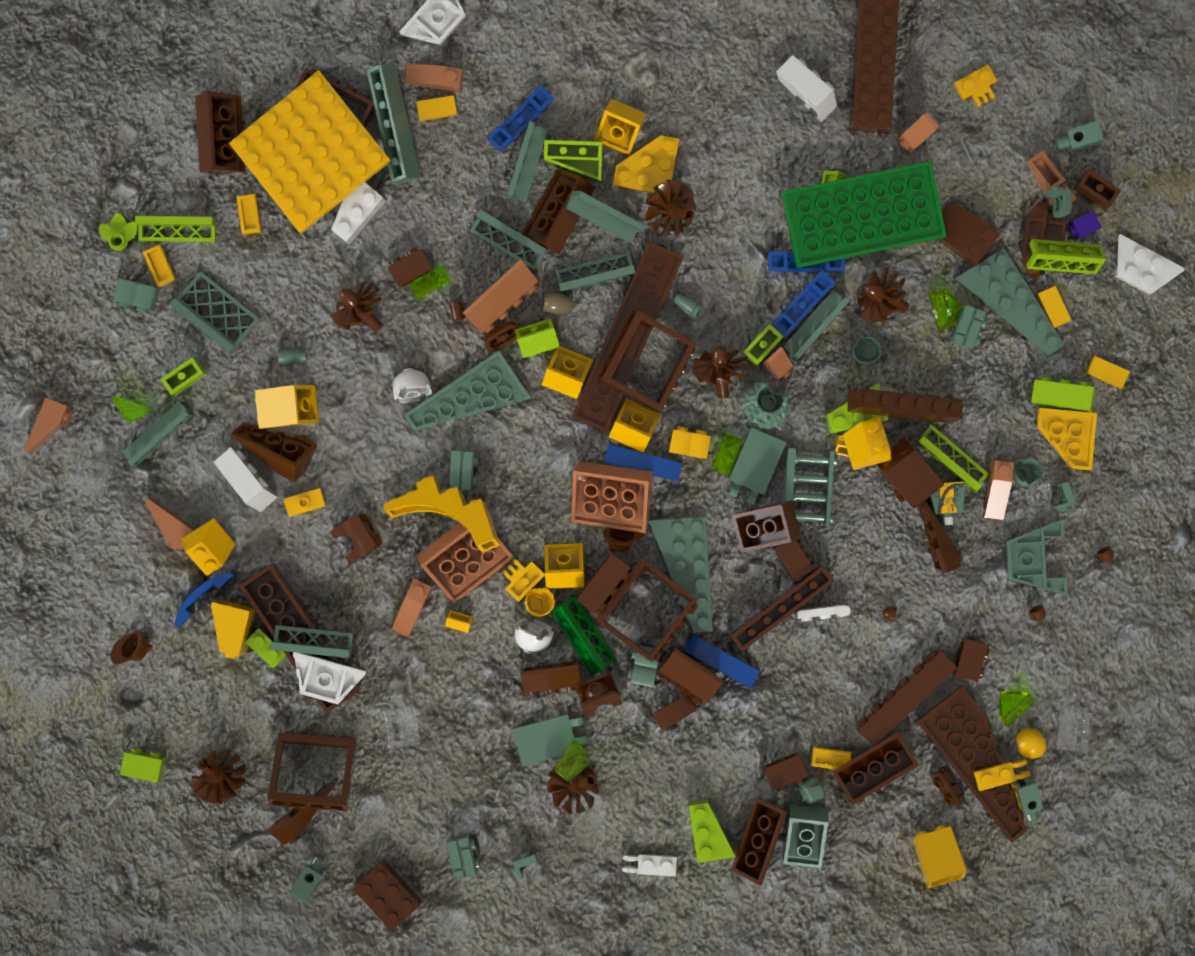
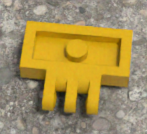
M988 64L956 81L953 85L962 101L971 96L975 105L979 107L981 106L979 98H981L984 104L988 102L985 94L988 95L990 100L995 98L990 86L996 83L997 79Z
M515 559L513 563L518 568L515 569L510 564L508 568L513 573L510 575L506 570L502 573L511 581L505 589L519 602L545 576V573L532 561L525 568Z

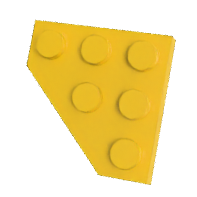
M660 135L616 165L612 186L654 193L653 188L656 185L664 183L669 179L672 180L679 139Z
M1038 408L1036 427L1071 469L1092 470L1097 413Z

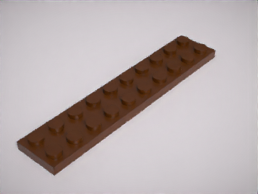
M648 242L571 416L572 418L607 432L624 393L597 378L632 310L639 311L654 320L657 319L682 263L683 256ZM643 321L640 322L612 379L625 386L628 385L652 331V326Z

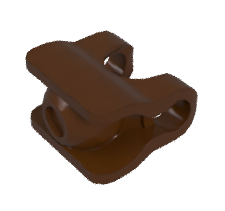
M364 513L353 516L330 531L333 538L347 535L353 540L354 548L345 557L349 564L382 545L381 538Z
M610 673L599 675L575 686L586 717L595 715V710L601 705L612 704L616 707L623 704Z

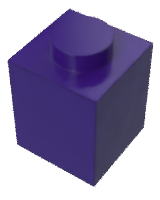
M1094 211L1068 223V231L1076 240L1102 228Z

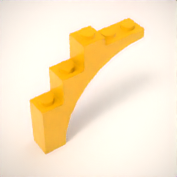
M433 475L417 482V490L409 491L406 495L391 499L388 503L383 504L385 512L391 518L414 512H434L446 515L460 522L468 529L476 546L482 553L500 546L488 507L483 500H472L469 504H466L464 495L457 487L449 488L443 493L440 483Z

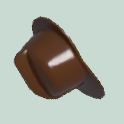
M606 528L603 532V536L608 541L610 552H626L630 550L635 541L641 539L646 534Z
M136 630L117 641L111 651V661L117 665L126 661H141L152 650V645L142 636L140 630Z

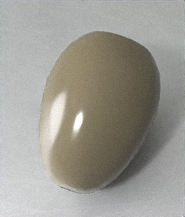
M548 292L542 299V309L552 315L568 313L574 306V302L570 297L559 292Z

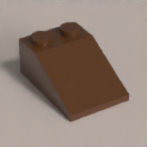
M953 201L942 212L947 237L938 240L971 267L981 260L1001 235L988 223Z
M905 438L890 448V461L875 464L879 473L913 509L944 486L940 478Z

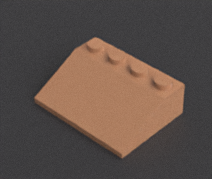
M520 259L472 303L463 314L482 335L485 332L489 333L496 327L494 324L499 319L503 321L510 314L508 311L513 306L517 308L524 301L522 298L527 293L531 295L537 290L538 280Z
M579 461L573 470L571 522L646 533L654 472Z
M460 522L416 555L420 566L453 604L514 558L499 537L500 546L482 553L476 546L471 533Z

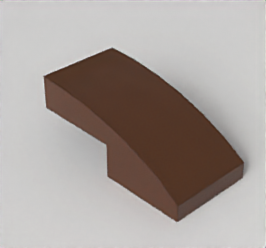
M684 694L652 715L661 731L689 716L697 709L689 695Z

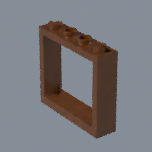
M305 68L295 89L318 70ZM329 76L328 79L326 78L337 93L367 108L360 121L366 129L375 111L373 98L366 94H363V96L357 94V90L348 85L346 87L339 85V81Z
M632 310L597 379L657 411H662L669 403L668 398L671 392L676 390L678 386L677 380L685 372L688 359L694 355L696 343L647 315ZM641 321L685 344L656 402L612 379Z
M641 558L595 621L649 662L653 663L654 660L657 662L664 653L662 649L665 645L669 646L675 639L674 633L677 629L681 630L687 622L685 618L688 614L692 615L696 611L698 600ZM645 570L689 602L651 654L607 623L608 619Z
M291 731L278 733L268 793L269 805L347 812L357 747L356 740L350 736L339 738L329 734L315 736L312 733H303L302 735ZM284 743L348 748L341 798L276 792Z

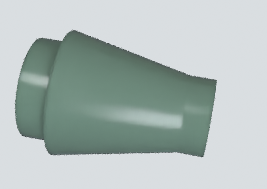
M680 293L673 302L690 318H697L703 308L700 301Z
M283 347V349H278V362L283 364V366L306 362V352Z

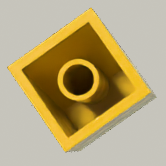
M290 385L255 390L259 429L319 423L315 385Z
M224 600L212 602L211 609L219 651L225 653V657L236 659V657H240L247 652L248 644L245 642L251 636L256 610L253 607Z
M938 826L934 829L935 831L929 833L921 831L913 839L927 889L965 877L967 870L951 826Z

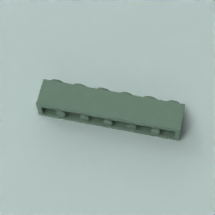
M377 65L368 69L367 75L384 151L391 160L388 163L391 182L409 183L421 177L396 66Z

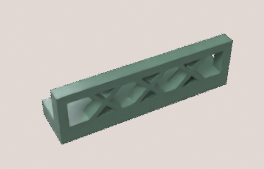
M529 121L507 193L508 199L527 204L544 148V140H546L548 129L535 126V123Z
M573 191L565 209L631 243L637 230L644 231L645 225L582 191Z
M482 210L477 214V219L470 229L472 234L517 261L521 259L527 267L536 271L547 252L544 247ZM481 221L488 225V233L481 234L476 231ZM492 234H504L506 242L497 244L494 242ZM519 243L522 252L512 253L509 244ZM534 252L539 257L535 264L532 265L527 262L525 254Z
M630 252L555 270L561 293L635 274ZM627 257L629 266L623 268L615 266L619 259ZM601 263L611 266L610 270L604 273L597 271V268ZM587 267L593 271L588 277L582 278L578 275L582 268ZM569 272L574 275L572 281L562 283L560 274Z
M833 289L782 348L796 360L799 359L850 300L847 297L843 298Z
M178 401L123 451V454L129 459L128 464L130 466H138L194 416L181 401Z
M275 625L274 641L271 642V650L349 658L352 652L353 633ZM280 630H287L292 637L288 641H279ZM301 632H306L311 640L307 643H301L296 636ZM321 634H326L331 641L326 645H320L316 638ZM340 636L348 637L347 648L339 647L335 640Z

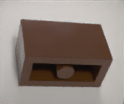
M1090 169L1081 175L1073 187V190L1103 210L1111 207L1121 192L1120 189Z
M414 248L407 252L408 256L402 259L398 257L390 262L391 265L388 266V269L400 289L434 271L421 248Z
M800 539L773 547L774 552L793 581L814 570L812 566L814 561L809 554H804L802 550L804 546Z
M962 637L954 664L957 669L952 674L978 682L984 673L983 662L987 660L989 655L988 645Z
M798 752L762 766L773 791L777 790V792L786 789L790 783L798 784L803 782L805 777L808 776Z

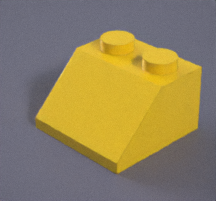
M611 99L604 111L594 141L603 142L608 147L630 155L646 113Z
M560 346L555 350L541 385L577 399L593 359Z
M626 398L609 438L644 453L661 413Z
M880 417L862 421L843 434L853 470L891 460V450Z
M214 518L182 538L185 552L206 576L224 565L236 545Z
M583 543L545 545V581L547 589L585 587Z

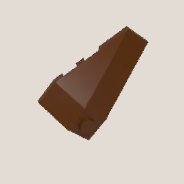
M242 423L231 433V436L262 462L277 474L292 482H295L306 471L317 449V444L301 436L295 435L293 438L285 436L284 432L277 431L276 434L268 432L266 429H259L258 426Z
M926 500L923 501L918 507L935 571L944 574L962 567L960 563L963 562L961 552L957 551L956 546Z
M335 778L313 795L328 796L338 780ZM294 808L277 820L267 831L283 845L288 842L293 844L300 838L299 834L318 809Z

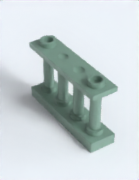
M786 448L783 502L792 500V503L796 501L825 502L824 514L795 512L797 520L822 521L825 528H830V524H833L834 514L831 513L833 469L837 466V455H834L835 451H828L827 457L799 455V453H796V448ZM799 462L827 464V476L798 474V472H795V464ZM797 481L826 483V494L796 493V491H793L794 483H797Z

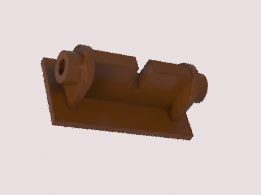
M943 766L938 769V773H931L930 776L933 779V784L941 791L945 802L950 806L962 805L961 802L965 800V794L958 783L951 786L955 779L948 768L946 769Z

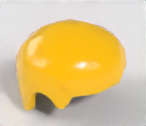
M534 588L526 595L524 604L526 610L531 615L542 617L554 609L555 598L553 593L547 588Z
M1025 728L1017 735V749L1025 758H1039L1046 751L1045 737L1036 728Z

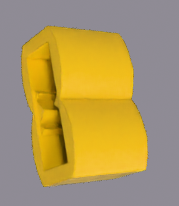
M677 426V430H672L668 452L707 459L711 436H708L706 431L696 430V433L688 432L689 428Z

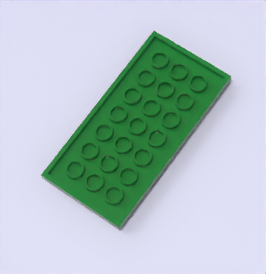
M931 161L781 192L796 269L947 237Z

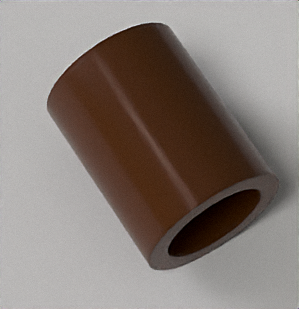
M462 301L449 304L453 321L466 318L463 314Z

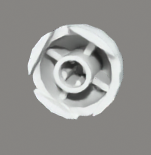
M407 368L394 379L393 395L394 399H399L400 403L420 401L418 397L425 395L426 399L432 394L430 381L421 371Z
M528 618L520 619L515 628L516 643L528 654L544 651L552 641L554 631L551 632L552 627L537 619L533 620L534 623L527 622Z

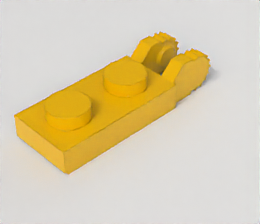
M1027 760L1009 761L974 771L978 790L983 791L1031 776L1030 771L1014 773L1013 768L1027 765Z

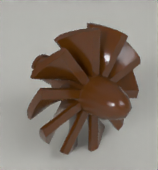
M669 179L653 188L655 192L647 198L645 204L656 206V208L649 207L645 219L648 221L662 214L660 219L651 223V228L654 232H657L662 222L666 220V226L661 233L663 236L670 235V224L674 219L675 236H677L684 227L679 219L682 218L689 227L691 220L694 218L696 205L692 197L694 192L685 183Z
M885 267L881 273L882 279L880 284L876 271L872 273L870 283H863L862 298L858 299V305L861 309L860 314L873 323L875 321L885 322L888 315L897 311L905 313L909 307V303L902 300L906 292L895 293L897 289L902 288L905 278L903 277L899 283L893 286L899 272L894 270L893 275L887 281L888 267Z
M364 282L360 283L356 293L344 288L340 291L342 301L336 304V312L332 314V318L339 328L349 330L351 325H361L362 322H365L374 332L382 328L383 323L373 314L375 310H372L370 307L381 300V297L373 299L380 291L379 288L372 290L373 282L363 292Z
M718 346L714 349L713 354L705 351L699 359H694L693 375L696 376L700 383L705 380L712 386L717 384V397L724 399L729 397L728 384H733L730 376L746 377V375L739 374L736 371L749 369V365L739 364L748 360V357L732 359L739 353V350H734L727 354L723 347Z
M229 749L220 752L218 764L215 763L216 751H212L207 758H202L198 762L196 776L192 775V783L195 788L194 793L205 803L209 802L220 805L222 800L236 797L235 791L246 782V779L231 777L233 774L244 775L246 771L245 763L233 770H229L233 764L242 760L239 755L234 754L230 762L224 765L225 759L231 752Z
M575 757L566 758L558 761L548 774L551 778L547 791L548 793L554 792L552 793L554 806L557 808L564 798L569 795L568 800L562 806V809L567 814H572V801L574 797L577 801L576 814L585 811L580 800L581 795L585 798L589 808L593 807L594 797L585 792L587 789L599 795V789L596 784L598 776L587 766V761L575 759Z

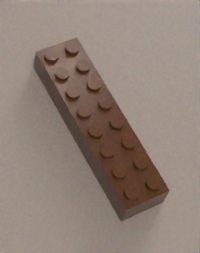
M858 0L850 131L888 133L892 128L899 0Z
M275 563L268 565L239 585L273 637L275 625L320 629ZM280 630L279 641H288L292 637L287 630ZM301 632L296 636L301 643H307L311 640L306 632ZM324 634L316 638L320 645L329 643ZM284 651L292 665L297 669L293 652ZM308 654L344 664L340 657ZM356 684L339 704L317 698L316 700L325 713H328L360 691L361 688Z

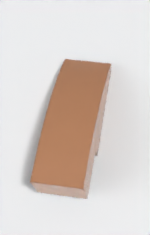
M1041 151L1027 161L1029 169L1044 194L1054 186H1062L1065 190H1070L1065 184V178L1044 151ZM1072 193L1071 202L1073 204L1076 196ZM1047 197L1054 206V198Z

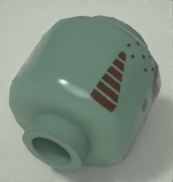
M817 777L808 778L799 783L796 789L798 798L802 803L805 802L808 805L823 800L826 785Z

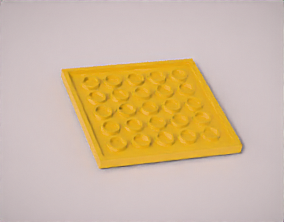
M319 70L229 142L230 146L300 234L391 162Z

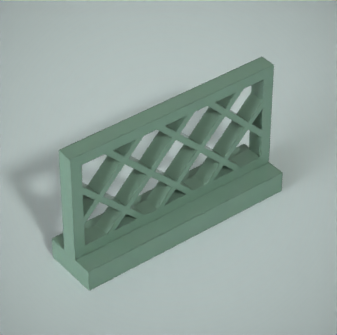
M201 271L182 293L170 303L173 310L230 356L233 355L239 344L260 321L256 315ZM203 278L208 283V289L197 290L196 283ZM211 292H220L223 301L212 302ZM208 293L209 302L198 303L197 294ZM187 294H195V304H186L182 299ZM226 304H235L238 313L227 314ZM223 305L224 315H213L212 306ZM210 306V316H201L198 307ZM241 316H250L254 320L249 326H241ZM238 317L239 327H228L227 318ZM224 318L225 328H216L213 319ZM239 330L240 337L235 343L229 339L228 331Z

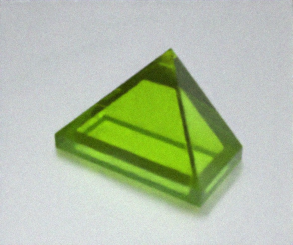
M440 266L409 285L417 300L420 301L452 282L443 266Z
M947 288L929 293L937 329L942 330L956 326L962 306Z
M112 396L114 404L127 424L153 413L154 409L119 396Z
M725 433L711 469L730 475L743 439Z
M1027 691L1000 692V720L1006 727H1009L1035 700Z
M573 740L554 771L567 782H570L589 765V752L580 743Z

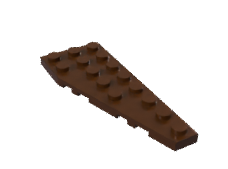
M959 686L917 719L916 722L1010 842H1013L1027 831L1009 783L979 791L973 772L1002 764L1003 762L989 728L987 717L963 686Z

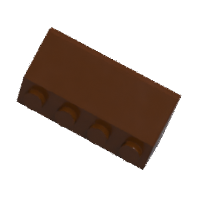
M205 92L195 96L200 173H244L245 163L229 144V142L243 132L241 96L215 92Z
M558 168L522 235L545 249L560 254L580 217L565 209L572 192L582 191L592 196L596 187L583 177Z
M896 732L833 770L832 773L849 802L854 805L918 766V763L899 732Z
M755 798L731 871L762 886L787 814L784 806L769 799Z

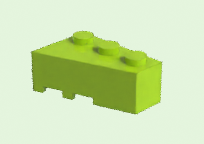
M544 140V160L601 181L603 142Z
M1040 377V380H1034L1032 404L1093 412L1096 390L1094 387H1091V383L1079 382V385L1071 384L1070 380L1059 379V382H1051L1052 378Z
M876 383L868 389L881 390L880 383ZM848 402L825 415L829 434L849 430L862 421L877 417L881 418V422L888 420V416L848 412Z
M708 800L689 801L688 806L697 862L702 863L736 857Z

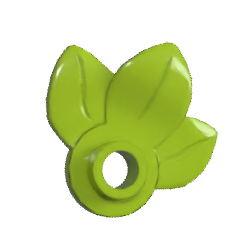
M116 213L112 217L109 225H99L100 236L108 241L109 246L115 251L124 250L128 245V241L134 239L138 231V225L135 222L127 224V221L120 213ZM121 238V244L117 245L116 240Z

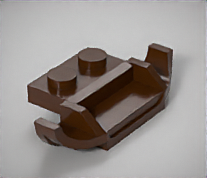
M1048 202L1037 203L1027 217L1022 258L1031 278L1040 277V270L1027 269L1026 266L1033 255L1029 245L1031 240L1065 241L1067 222L1048 220L1050 206ZM1037 259L1035 263L1041 262L1042 259Z

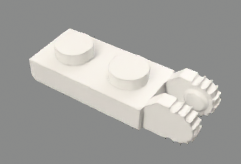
M845 604L796 610L795 617L801 618V621L813 620L812 617L820 616V619L832 618L831 615L833 614L839 617L848 616L851 610Z
M638 853V855H623V860L638 861V867L624 866L622 867L623 872L676 876L677 856Z

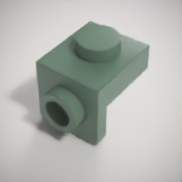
M1054 186L1051 190L1045 192V197L1054 198L1053 217L1056 218L1070 214L1072 209V191L1065 190L1062 186Z
M1063 481L1057 484L1063 502L1053 505V509H1060V512L1069 510L1071 505L1076 504L1073 485L1069 484V481Z
M530 850L521 852L519 857L513 858L511 869L513 875H517L519 880L523 879L521 867L537 862L538 858L535 851L530 852Z

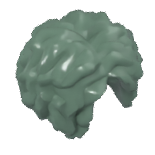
M757 382L754 387H750L749 391L745 392L742 409L747 419L751 420L754 424L757 423L760 428L772 429L778 427L790 416L791 407L788 394L782 392L774 393L769 382Z

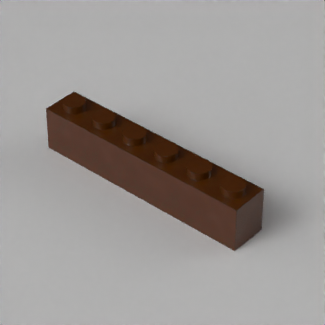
M857 388L848 392V412L953 423L963 419V400Z
M819 565L729 635L743 652L834 582L833 578L822 565Z
M941 650L931 651L926 656L927 660L923 664L919 663L912 670L913 673L909 677H904L898 683L899 687L896 690H890L885 695V700L881 704L877 703L870 710L871 713L867 717L863 716L857 722L858 726L855 729L872 746L878 744L957 669L954 663Z

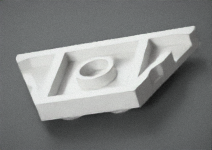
M427 0L399 32L402 36L441 45L466 16L459 0Z
M1121 234L1116 237L1118 250L1116 252L1117 267L1115 277L1149 295L1185 270L1182 266Z
M293 652L300 694L339 704L367 672L305 653Z

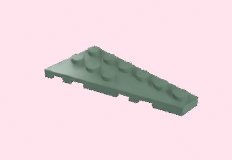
M1005 248L954 279L967 288L971 294L979 298L983 304L1001 319L1014 327L1018 333L1026 337L1030 343L1046 356L1065 346Z
M498 351L404 414V417L413 430L418 431L531 399V397L500 351Z
M706 517L648 520L673 582L698 600L696 611L692 615L688 614L687 616L693 632H712ZM679 595L681 603L685 608L689 602Z

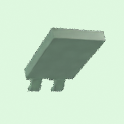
M751 427L728 479L733 482L728 495L737 497L740 487L743 486L751 490L746 503L754 505L758 493L761 495L765 494L787 442Z
M567 713L513 728L522 766L577 752V745L588 744L590 741L588 734L575 737L572 727L584 725L583 715L570 719Z

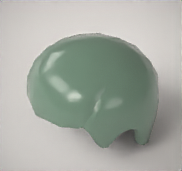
M864 337L857 340L852 349L854 359L859 364L865 366L877 363L882 356L880 342L872 337Z
M1020 458L1014 462L1013 480L1016 484L1023 487L1031 486L1042 477L1043 469L1035 458Z

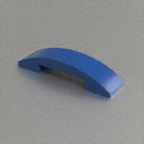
M540 85L502 125H499L487 137V140L499 152L503 151L527 129L529 121L534 122L543 113L554 98Z
M768 252V271L816 273L821 270L824 272L845 271V259L796 269L793 253Z
M821 270L771 326L785 339L836 282Z
M610 444L608 445L604 463L618 467L654 472L653 476L676 482L679 480L683 465L680 462Z
M230 572L218 575L196 588L181 606L174 626L176 628L182 626L195 614L190 607L214 585L218 588H223L237 574Z
M695 634L691 636L684 651L750 688L760 672Z

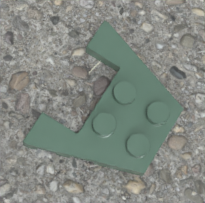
M1063 520L1054 521L1005 541L1008 580L1068 595L1067 577L1047 578L1044 539L1064 537Z

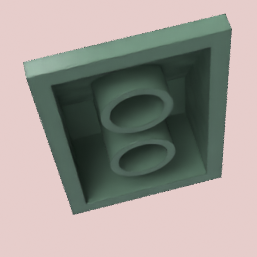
M789 805L783 864L822 868L829 823L828 808Z

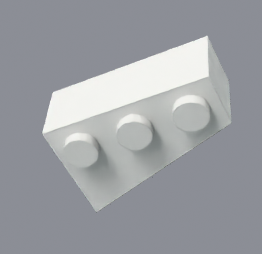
M792 55L776 71L778 79L795 97H800L806 103L804 106L808 110L812 108L817 113V119L820 122L837 107L834 87L829 82L822 81L821 76L815 70L811 71L808 69L807 64L801 58L797 59Z
M362 184L342 201L331 230L350 245L386 202L385 199L368 184Z
M230 447L214 461V464L245 504L262 512L278 497L269 488L267 482L257 474L256 468L245 460L247 458L241 450L236 451Z

